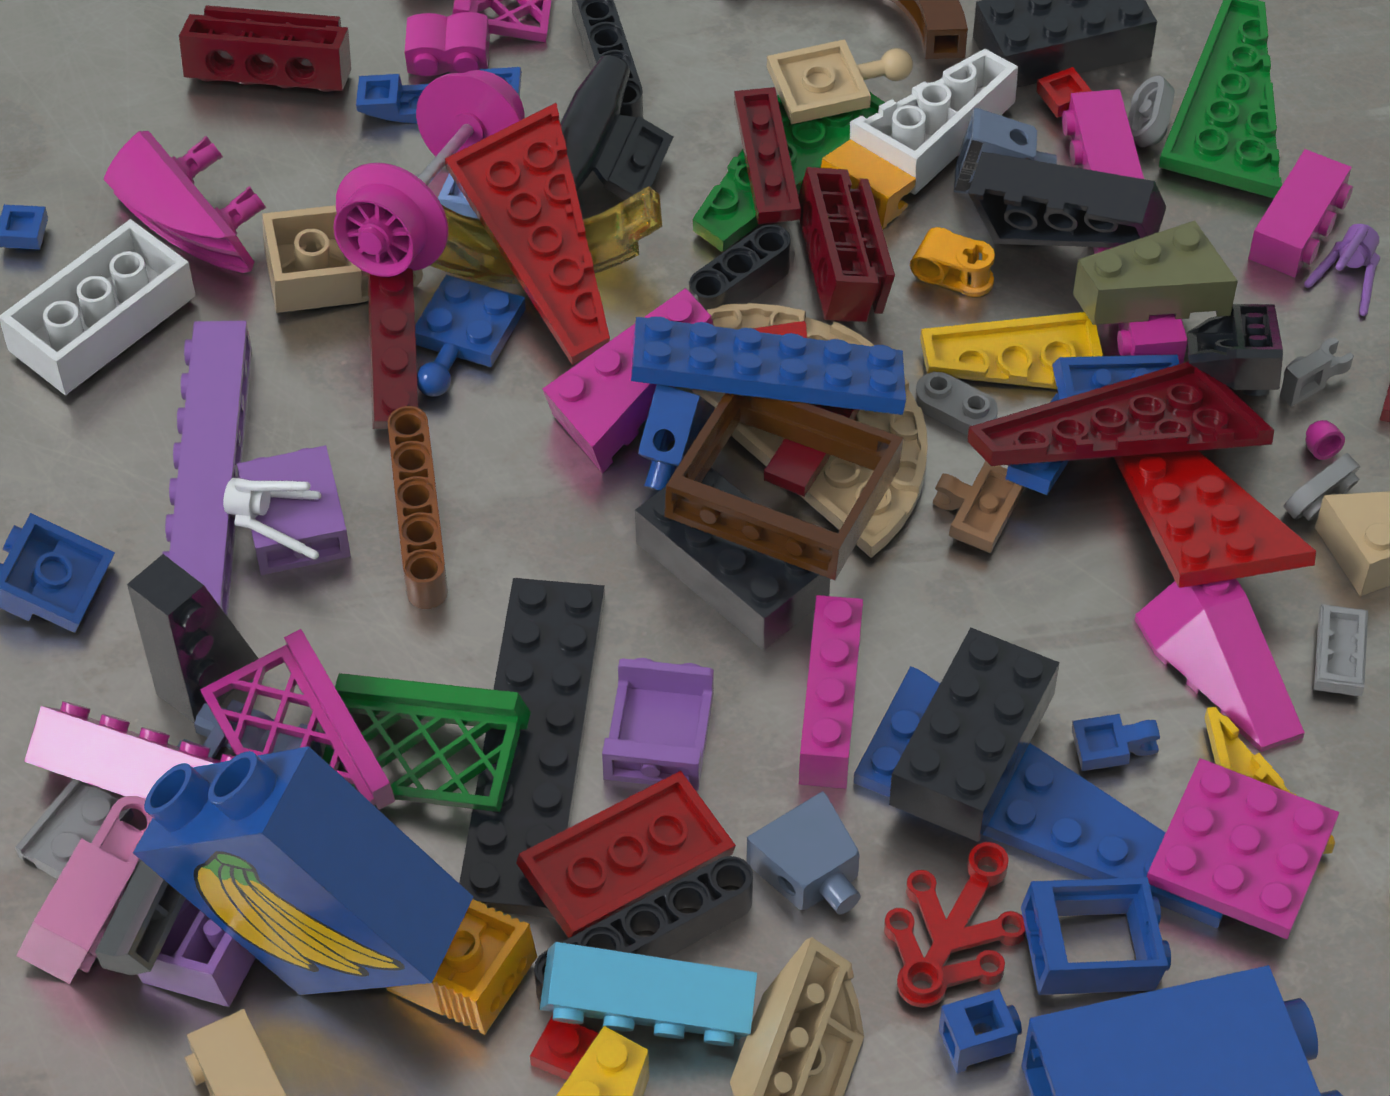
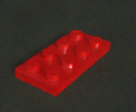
M679 771L519 853L516 864L564 933L570 938L720 858L731 856L736 845L682 771Z

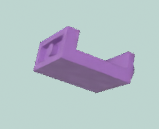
M326 445L315 448H303L296 452L271 457H259L252 461L237 463L241 479L251 481H304L310 483L311 487L309 490L321 493L319 500L271 497L267 513L264 516L258 515L255 520L305 544L319 553L317 559H311L251 529L261 575L351 557L345 521Z
M622 658L619 660L618 688L609 738L604 740L602 751L603 780L653 785L682 771L693 788L699 790L714 695V670L712 668L701 667L694 663L680 665L654 662L647 658Z

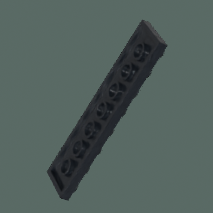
M513 578L493 690L518 692L531 711L527 730H520L500 812L472 809L459 882L474 896V900L487 905V908H495V912L502 911L505 914L554 918L516 862L519 853L570 828L604 607L605 585ZM490 729L486 732L483 753L485 755L503 743L506 730ZM498 761L495 762V763L492 765L495 770H496ZM488 768L478 774L475 795H490L494 777Z

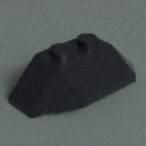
M1233 304L1231 316L1208 318L1187 332L1189 364L1234 390H1242V393L1245 395L1262 396L1268 394L1269 390H1279L1283 347L1275 304Z

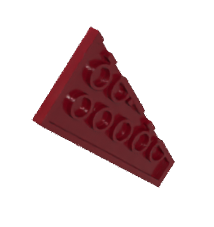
M1188 361L970 426L967 442L990 466L1272 445L1274 429L1225 384L1192 366Z

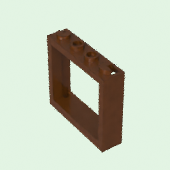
M725 393L666 484L664 517L836 580L899 470L903 437L808 403ZM739 422L874 471L838 533L701 483Z

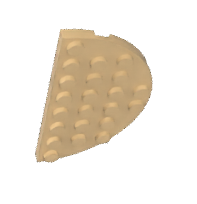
M757 303L726 304L715 309H707L715 327L731 329L759 328L805 321L807 338L825 341L839 339L849 344L874 346L873 343L846 326L835 321L832 325H828L824 322L806 317V311ZM906 377V403L903 415L859 410L853 419L903 437L899 470L856 543L871 558L884 548L903 527L920 496L925 478L928 450L927 429L922 409L917 406L909 390V382ZM676 387L677 389L700 395L715 408L725 394L722 392ZM741 422L738 423L731 435L766 467L785 439ZM831 455L805 497H801L840 530L874 471Z

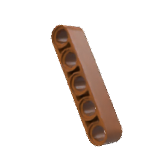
M404 406L393 411L388 418L403 572L409 602L420 609H432L445 601L448 594L429 425L424 411L414 406Z

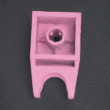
M125 796L118 799L109 811L92 843L81 838L34 919L16 955L17 957L68 984L71 983L78 969L85 973L89 972L97 957L95 951L128 886L127 881L139 861V858L133 852L152 820V817L144 809L145 798ZM129 808L141 811L147 820L146 828L140 831L134 826L120 821V813Z

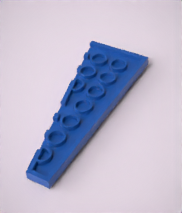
M910 666L854 772V784L890 798L892 773L940 685L939 682L921 670ZM1029 743L983 835L1089 878L1111 879L1147 877L1166 832ZM1150 885L1151 894L1158 898L1160 906L1218 929L1224 914Z

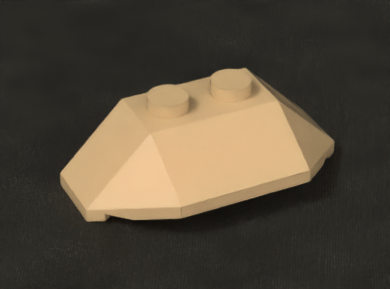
M813 937L804 941L762 994L752 1021L751 1033L746 1037L730 1080L734 1096H844L864 1039L859 1003L851 979L854 978L851 962Z

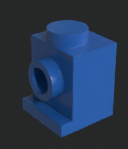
M1000 989L943 1005L941 1007L939 1032L956 1073L966 1071L969 1065L1015 1052L1017 1037L1022 1034V1026L1013 1005L1007 1006Z

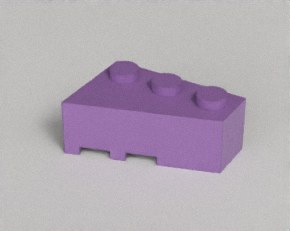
M185 899L151 972L141 973L138 976L144 984L230 1007L256 957L189 900Z

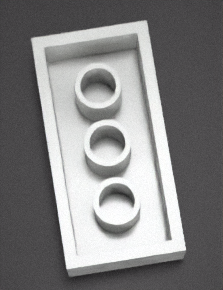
M130 219L0 315V324L8 351L66 396L196 296L189 262Z

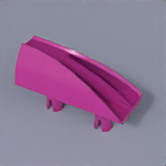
M138 131L120 149L106 171L103 180L114 190L113 193L145 225L183 251L224 269L239 273L252 271L255 262L236 236L238 234L236 229L261 210L266 209L257 194L248 186L244 192L234 198L225 208L220 210L218 207L213 208L195 187L193 180L200 171L203 172L218 159L223 158L207 136L203 137L184 156L179 158L173 156L171 158L149 131Z

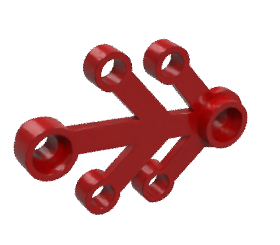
M983 842L971 850L968 861L970 878L947 919L936 894L937 882L935 876L926 870H916L908 876L906 885L907 897L912 902L918 904L933 942L925 957H923L913 934L915 920L912 913L904 908H894L886 914L884 933L888 939L896 942L904 963L903 968L898 973L897 989L900 996L910 1005L916 1007L936 1005L944 998L947 988L974 980H978L985 985H994L1002 980L1005 960L1000 953L994 950L980 952L975 960L944 966L953 952L998 940L1004 945L1015 946L1020 944L1025 937L1026 931L1023 916L1014 911L1004 912L998 919L966 927L988 887L999 884L1006 877L1009 858L1005 849L993 842ZM982 866H991L995 869V871L986 872L979 868ZM925 883L929 886V889L918 891L913 885ZM903 921L908 927L898 930L892 927L891 923ZM1013 924L1019 928V931L1009 933L1003 929V926ZM992 963L997 966L998 970L987 972L981 968V965ZM917 981H925L931 987L920 989L913 984Z

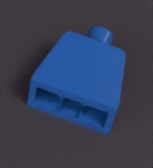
M656 385L638 452L640 456L651 462L644 484L645 487L656 491L666 487V484L713 413L715 407L700 395L666 385ZM675 440L673 448L667 451L669 444Z

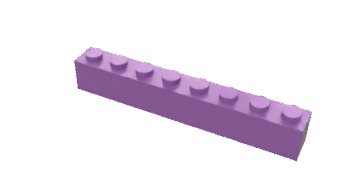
M194 321L192 339H186L184 345L185 363L189 366V372L182 373L181 396L183 400H186L185 407H179L177 410L178 433L182 434L181 442H175L173 447L174 468L178 469L177 478H171L169 484V497L171 505H174V514H167L165 521V533L167 542H170V551H163L162 554L201 582L228 617L236 515L225 512L223 499L228 482L232 478H240L237 463H242L252 347L247 321Z

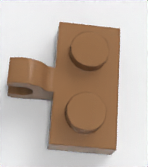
M985 460L972 486L952 475L943 473L935 487V490L938 492L933 499V504L944 510L959 509L950 526V537L991 553L1025 487L1005 479L1007 468L990 466Z

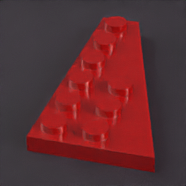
M554 103L445 158V166L571 364L578 363L610 341L609 331L595 278L593 261L587 243L585 226L573 173L569 164L557 104Z
M1198 450L1114 457L1178 588L1315 565L1316 550Z

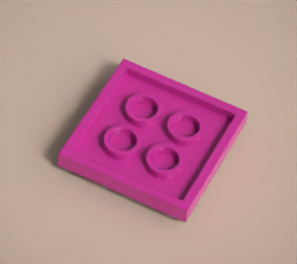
M1199 758L1148 871L1149 884L1288 940L1337 822L1339 812Z

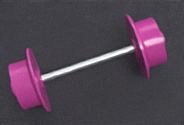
M482 70L450 73L434 79L422 91L416 109V119L420 134L426 146L435 156L419 177L395 165L368 163L354 168L343 178L336 194L337 214L334 220V235L339 248L351 263L369 274L390 277L402 273L407 268H411L413 271L424 269L441 256L448 240V222L440 201L428 185L445 166V158L525 118L522 101L507 81L493 73Z

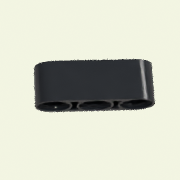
M764 225L756 229L696 271L690 278L689 292L706 311L707 309H715L726 304H747L788 274L790 269V234L786 229L778 225Z

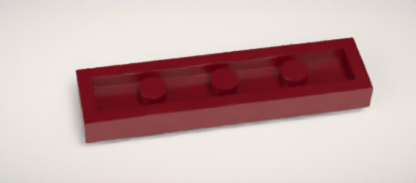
M775 87L734 91V105L758 224L800 220L801 208Z
M407 268L402 273L390 277H381L368 273L372 429H388L389 416L400 407L414 406L418 408L413 269Z

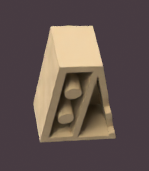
M1390 491L1324 495L1315 529L1358 594L1363 596L1390 586Z

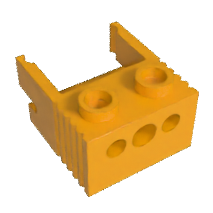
M472 899L433 982L386 987L387 991L437 1014L447 1015L448 1019L454 1018L457 1023L463 1022L464 1026L470 1025L473 1030L479 1029V1033L485 1035L537 958L530 924L525 921L519 922L518 918L512 919L509 914L503 915L502 911L495 912V908H487V905Z

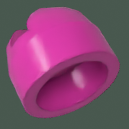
M1320 420L1309 425L1306 431L1305 442L1315 458L1326 460L1335 456L1343 448L1345 436L1333 423L1327 420Z

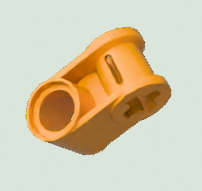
M935 227L927 232L910 261V269L918 279L925 283L936 284L961 292L966 296L980 297L988 294L993 288L994 276L990 267L994 263L995 253L990 244L984 241L974 240L955 234L945 228ZM979 253L982 254V260H979ZM968 277H971V285L968 283Z

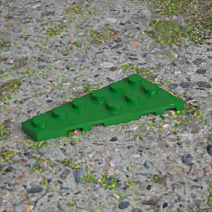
M1223 0L1160 155V168L1275 198L1282 186V179L1279 177L1280 157L1276 144L1277 125L1273 82L1270 79L1271 60L1270 55H1268L1267 46L1268 27L1265 2L1259 0Z
M869 92L871 95L869 108L791 124L779 95L777 96L798 195L807 167L821 168L823 157L850 140V122L860 116H864L867 119L878 113V107L885 103L883 100ZM743 149L738 157H733L727 166L726 175L719 185L713 187L693 218V231L721 252L726 251L759 225Z

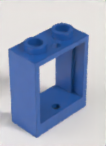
M1148 877L1031 881L1022 902L1021 911L1038 995L1156 990L1165 971L1170 969L1171 950L1168 941L1162 940L1159 928L1161 920L1160 902L1156 896L1151 894ZM1126 914L1136 960L1068 963L1058 916Z

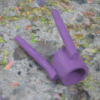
M1354 224L1349 227L1343 240L1335 243L1332 251L1305 281L1304 286L1311 288L1338 258L1339 260L1336 263L1338 271L1343 270L1345 266L1350 268L1365 266L1359 314L1363 317L1366 316L1371 300L1375 269L1380 261V256L1375 252L1379 244L1378 233L1372 227L1365 224Z

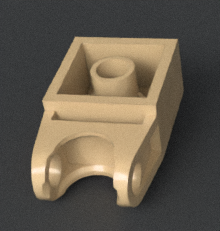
M336 205L262 213L263 243L276 313L369 301L368 273L351 263L336 242L334 235V220L337 214ZM422 269L413 271L414 287L422 281Z

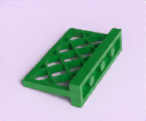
M338 674L335 688L349 713L369 715L374 723L361 732L366 742H369L381 733L390 747L389 750L376 758L380 767L383 768L397 758L407 772L390 784L395 800L500 812L520 730H527L531 711L518 692ZM376 716H384V717H383L382 719L378 720ZM401 719L413 720L419 729L395 745L385 730ZM421 721H429L425 725L421 723ZM445 724L458 725L464 734L440 750L430 735ZM465 726H474V727L471 728V729L468 731ZM490 729L506 730L503 743L487 755L483 753L475 741ZM426 739L435 754L414 769H411L402 754ZM471 743L481 759L457 775L447 759ZM326 744L322 759L330 765L334 749L331 745ZM498 761L497 767H496V770H495L492 765H493L495 762ZM442 763L452 779L436 790L424 789L418 779ZM488 768L494 777L490 795L469 794L464 784ZM412 783H414L417 788L408 787V786L411 785ZM459 788L462 793H455L454 791Z

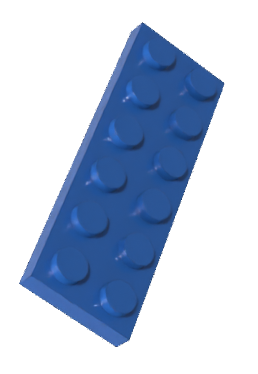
M658 316L650 318L636 317L631 381L903 415L906 403L903 350L892 349L886 345L865 346L849 344L839 339L828 341L810 339L792 333L784 335L762 333L752 328L731 329L715 327L706 322L694 324L675 322Z

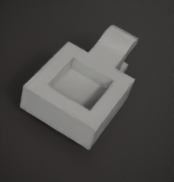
M1336 338L1327 339L1321 345V349L1306 357L1300 356L1295 358L1286 367L1280 396L1291 407L1324 389L1326 381L1330 377L1343 374L1351 368L1354 357L1351 352L1342 357L1333 356L1339 343Z

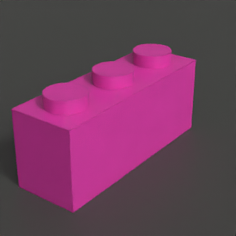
M1304 149L1255 228L1248 259L1296 278L1304 263L1311 265L1320 246L1318 239L1321 235L1328 237L1337 217L1336 209L1344 210L1351 197L1353 186L1348 184L1352 167Z

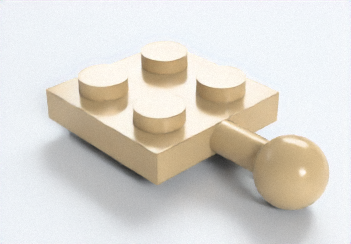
M845 39L767 56V70L791 124L869 108L871 95L864 80L885 76L892 81H901L909 76L913 68L910 54L900 48L888 50L884 53L881 60L857 65Z

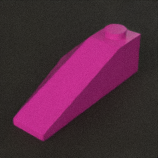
M1237 579L1178 588L1176 581H1174L1136 613L1135 621L1154 655L1165 665L1171 663L1187 678L1186 684L1196 694L1201 691L1221 709L1220 713L1227 716L1239 729V733L1257 750L1263 752L1304 737L1305 732L1248 597Z

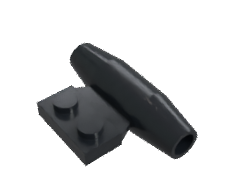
M604 55L598 60L573 94L560 122L567 147L569 164L573 173L576 191L580 189L590 173L594 171L603 183V188L639 208L649 193L674 136L640 116L620 115L630 68L620 58Z

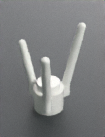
M232 478L228 482L224 493L223 505L227 514L236 515L235 526L250 528L311 559L319 557V553L316 550L255 520L258 515L264 516L267 513L271 497L319 500L321 493L309 490L311 487L309 482L251 481L241 478Z

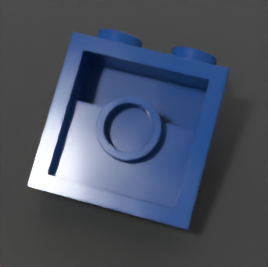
M30 513L23 528L16 525L13 526L3 547V550L9 554L4 564L0 563V608L27 621H30L32 615L35 614L75 633L115 552Z

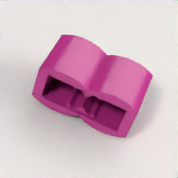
M461 12L448 17L435 13H422L408 17L404 51L407 72L417 76H436L446 72L465 73L473 70L488 69L490 33L487 15L475 12Z

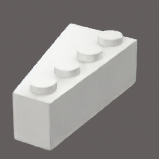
M983 49L943 71V77L931 83L924 81L913 87L912 94L898 102L891 99L880 105L878 113L866 119L864 116H860L850 122V139L915 177V186L910 191L915 195L958 156L974 108L1002 115L1015 103L1018 66L987 49Z

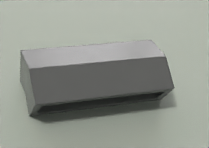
M141 860L95 951L102 968L128 975L151 972L185 901L183 895Z

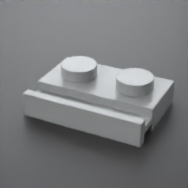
M72 779L17 844L15 849L18 857L24 861L25 859L35 863L37 868L58 879L81 838L92 843L112 806L118 801V798L94 785L90 787L82 783V781ZM132 808L123 810L119 815L120 821L129 824L134 817V812Z

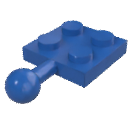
M446 274L415 324L416 345L439 352L434 362H428L419 368L417 372L418 389L430 397L444 394L451 383L449 370L457 357L492 367L526 309L525 297Z

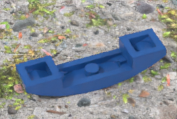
M521 67L480 69L503 78L514 88L520 97ZM400 74L359 76L356 99L357 111L380 119L417 124L416 109L418 99L428 84L402 85Z

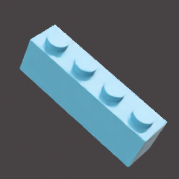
M555 942L547 951L540 1010L553 1012L552 1019L563 1023L582 1024L584 1017L604 1019L603 1027L606 1026L611 1030L634 1031V1024L654 1027L653 1034L659 1037L682 1039L685 1032L704 1034L703 1042L708 1044L734 1046L735 1039L739 1040L751 1033L757 972Z

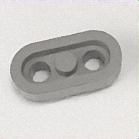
M1157 75L1146 80L1136 90L1132 98L1128 121L1134 143L1139 147L1156 145L1167 133L1175 90L1163 76Z
M932 372L922 376L917 382L915 401L917 406L921 407L922 412L968 436L970 426L997 419L998 406L990 395L949 374Z
M1349 453L1344 454L1297 490L1285 502L1283 507L1295 520L1305 516L1310 521L1319 514L1324 495H1331L1334 492L1336 494H1345L1357 484L1360 479L1355 473L1361 466Z

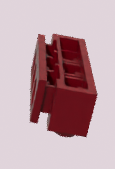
M206 5L204 15L189 14L179 34L183 75L186 78H198L207 82L215 80L232 81L243 85H278L281 88H313L323 92H331L334 90L343 91L351 71L348 27H341V18L339 16Z
M807 167L798 197L801 208L800 224L824 319L867 322L871 306H873L875 314H883L895 278V272L869 180L860 178L857 189H852L848 169Z

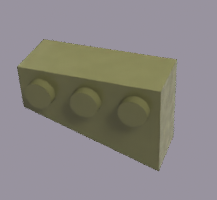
M1194 220L1078 259L1073 295L1093 325L1148 321L1149 315L1174 314L1175 319H1189L1190 313L1216 311L1217 317L1231 316L1238 280Z

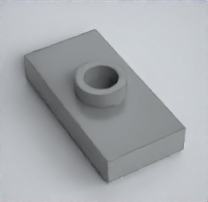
M1321 604L1318 616L1314 690L1362 696L1365 685L1368 610Z

